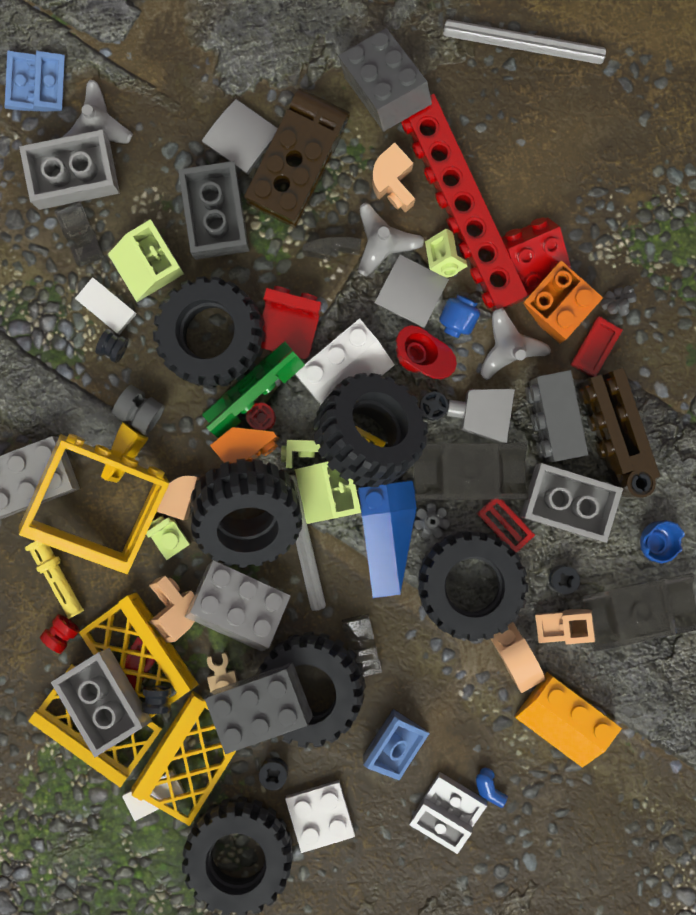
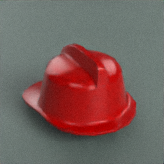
M418 326L404 327L398 333L396 352L398 361L404 369L409 372H421L433 379H444L454 373L457 365L456 356L445 343Z

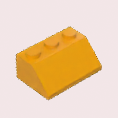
M546 672L544 675L546 680L535 687L514 717L583 768L607 750L622 728L550 673Z

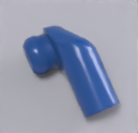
M482 768L476 776L479 795L496 806L503 808L508 795L495 789L493 782L494 772L489 768Z

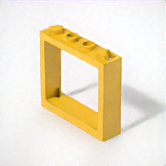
M60 434L19 525V535L128 574L169 486V481L164 476L165 472L153 466H149L148 469L139 466V462L129 456L123 455L122 458L111 454L112 451L104 446L96 445L94 448L84 444L85 440L77 435L69 434L67 437ZM65 449L154 483L122 553L34 520Z

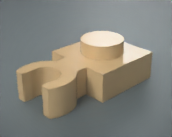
M227 652L222 653V664H216L212 655H209L207 658L209 668L214 671L213 675H208L207 677L210 693L215 689L238 682L236 670L227 671L229 663Z

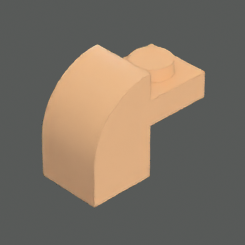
M393 143L376 160L373 168L372 185L378 199H381L388 193L387 198L396 209L401 207L406 213L414 206L415 198L400 181L412 171L413 162L396 143Z
M182 476L169 483L157 512L187 520L190 513V497L201 477Z
M162 576L155 579L149 586L166 607L152 618L150 623L166 643L176 642L195 622L185 617L194 594L192 591L180 594L178 592L180 588L172 578Z
M569 609L562 612L539 613L535 615L539 643L565 641L566 644L595 642L592 610Z
M511 622L507 626V631L503 634L500 632L494 634V638L491 641L504 661L519 691L523 693L546 679L526 640L522 637L514 622Z

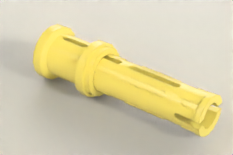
M37 541L26 546L25 550L30 551L37 564V572L43 573L67 615V619L83 612L84 609L58 565L60 564L59 556L54 555L50 546Z

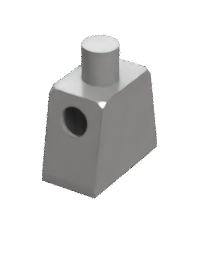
M468 390L465 402L449 400L447 416L462 418L461 431L497 443H507L515 390Z

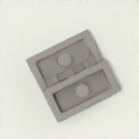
M235 99L217 119L202 142L229 162L234 161L236 167L249 175L263 153H266L278 128Z
M399 255L375 304L425 328L449 279Z
M439 772L417 807L409 825L458 854L472 834V827L486 809L487 800Z

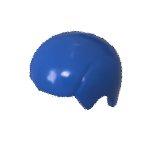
M668 520L651 522L644 528L640 537V548L643 555L648 560L661 564L672 561L682 551L681 539L685 537L684 531L677 523Z

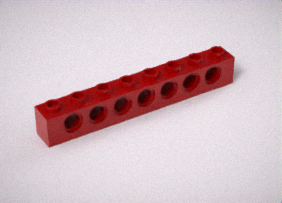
M432 94L430 95L432 104L401 121L404 132L406 134L410 133L413 138V151L417 159L422 158L426 166L423 169L425 177L429 184H434L438 192L435 194L437 203L441 209L445 208L449 216L447 224L450 231L458 235L461 242L458 244L459 250L463 258H468L471 263L470 273L476 284L480 283L484 291L481 296L486 308H491L492 311L499 308H509L524 301L528 294L436 96ZM430 127L433 129L434 134L425 136L421 133L420 129ZM440 151L444 153L446 159L436 161L431 154ZM452 176L457 180V184L455 186H448L444 183L443 178ZM465 201L469 209L467 211H459L455 207V202ZM474 225L479 228L480 235L477 237L470 236L466 228ZM481 250L490 252L492 260L483 262L480 260L478 252ZM490 276H500L504 282L503 286H493L490 282Z

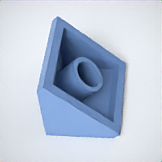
M393 709L364 753L363 765L370 770L400 780L430 733Z

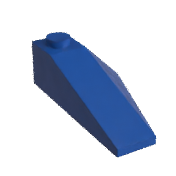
M413 481L380 485L379 487L358 488L373 598L400 595L417 509Z

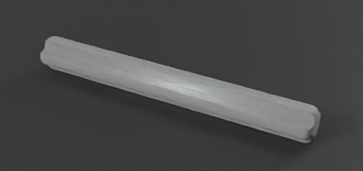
M289 475L297 487L302 513V530L296 541V547L312 611L324 609L326 603L295 475Z

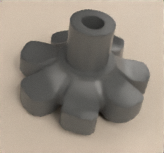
M627 285L624 289L623 287L614 289V293L611 291L606 292L600 304L603 310L608 309L610 314L618 312L620 316H625L630 312L629 303L636 302L637 297L633 287Z
M429 503L426 506V511L422 508L417 510L416 515L420 519L414 522L415 529H423L421 536L424 538H429L431 533H433L435 538H439L443 535L441 528L447 529L449 527V521L443 519L447 512L444 508L436 511V505ZM431 519H434L433 524L430 523Z

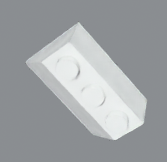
M359 318L310 359L295 375L321 405L343 379L349 376L354 377L359 373H367V376L370 373H375L382 376L395 364L377 338Z

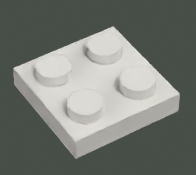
M339 780L286 796L285 800L301 853L355 837Z

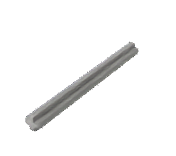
M450 19L446 20L443 31L446 37L602 64L606 55V48Z

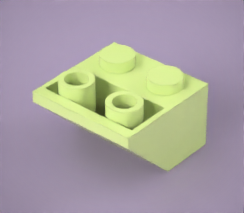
M151 219L128 232L108 253L136 302L184 275V272Z
M329 462L295 469L307 524L361 513L357 490L353 480L349 478L346 481L339 476L341 473L336 469L332 471L327 464Z

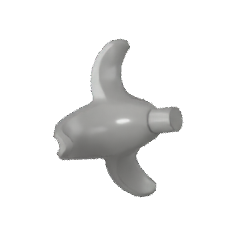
M89 80L81 115L63 137L103 130L109 141L121 144L129 143L133 136L132 132L108 114L98 83L94 80Z
M363 203L360 206V215L367 236V244L358 267L360 274L364 276L371 274L391 253L411 251L423 246L424 238L422 236L390 227L369 203Z
M499 308L492 313L495 345L484 360L481 375L484 379L488 380L498 370L516 360H523L531 356H546L550 354L551 349L542 341L520 334L504 308Z

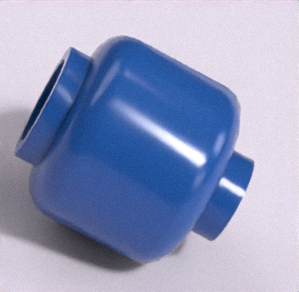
M457 294L456 298H449L439 317V321L445 326L444 332L456 338H459L461 334H471L480 316V310L476 307L478 303Z

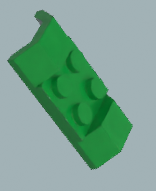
M284 341L258 363L252 371H249L243 379L238 381L202 413L209 423L206 425V428L217 438H220L228 430L236 427L241 422L238 415L240 412L244 414L254 406V400L258 396L268 394L276 386L275 381L280 379L283 383H286L305 364Z

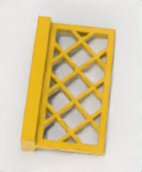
M138 593L127 595L117 605L82 629L79 634L93 655L100 652V648L103 650L110 648L111 651L122 653L120 666L125 674L137 676L135 692L138 697L145 698L142 692H140L143 677L156 680L155 685H161V681L171 683L177 692L172 697H168V702L172 704L199 684L171 642L166 643L150 623V620L154 617ZM120 610L127 617L126 628L113 626L114 614ZM108 619L107 625L102 624L104 621ZM96 627L106 629L104 644L95 642L89 632ZM112 631L125 633L123 648L110 645ZM130 634L139 636L143 641L141 651L128 649ZM127 654L140 656L138 671L125 668ZM146 658L155 659L157 662V675L144 672ZM149 714V716H150L151 718L156 715V714Z
M71 664V666L68 668L66 672H68L76 666ZM53 688L28 722L121 787L162 728L152 721L147 726L153 729L154 732L148 740L136 742L135 734H132V743L119 746L114 745L106 750H113V757L105 751L94 758L80 732L73 729L72 719L68 711L66 710L65 715L55 716L46 710L53 699L60 698L56 696L57 692ZM67 718L68 725L60 719ZM138 745H144V746L141 748V750L139 751V753L137 754V747H136V746H138ZM133 747L134 760L128 768L118 761L117 749Z
M194 691L187 698L131 788L133 797L140 801H147L188 826L193 822L236 752L225 754L223 750L224 758L221 763L209 766L206 752L218 748L223 749L221 743L204 746L201 732L216 728L214 724L200 728L198 718L204 708L208 709L205 699ZM196 722L197 729L191 730ZM198 733L202 748L185 752L183 745L185 738ZM181 746L182 753L176 754ZM203 753L206 767L189 771L186 757ZM183 758L186 772L170 776L168 771L170 762ZM216 770L213 776L211 777L210 771ZM166 772V778L160 779L163 773ZM207 772L209 782L206 787L193 790L191 776ZM188 777L190 792L174 796L171 781ZM168 783L171 797L159 800L150 795L155 786ZM201 794L198 800L196 801L195 795ZM192 797L194 806L188 816L177 810L175 801ZM172 802L173 807L167 805L166 803Z

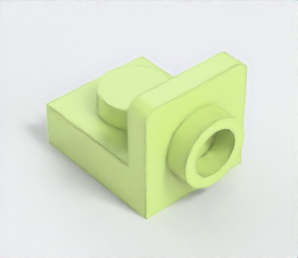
M444 229L425 241L430 270L449 278L467 267V261L457 256L452 231Z
M287 440V446H281V462H286V468H293V452H298V457L315 458V452H319L320 444L316 445L313 440Z
M164 516L157 518L151 522V529L146 533L148 538L151 537L166 560L191 544L173 517L165 519Z

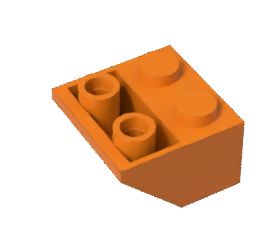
M560 261L523 304L538 325L561 344L573 333L603 297L564 262Z
M232 427L210 446L224 463L228 461L230 464L236 463L237 459H245L252 462L253 459H256L261 454L267 456L278 447L276 442L280 438L272 431Z

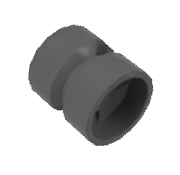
M131 384L116 401L112 415L125 423L131 421L132 427L146 436L159 421L164 412L165 405L152 397L146 399L145 393Z

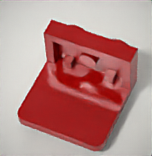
M548 217L535 219L531 222V225L524 228L509 230L505 236L501 237L528 295L532 294L560 261L564 262L571 269L560 226Z
M274 286L273 290L266 288L264 295L266 304L262 315L265 324L263 331L266 333L265 342L261 344V348L274 351L285 341L300 359H307L310 356L322 310L321 302L317 301L318 297L307 293H301V296L292 295L289 289L280 286Z

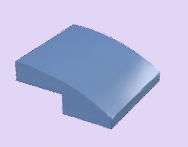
M7 51L5 109L62 111L65 55L36 51V55Z

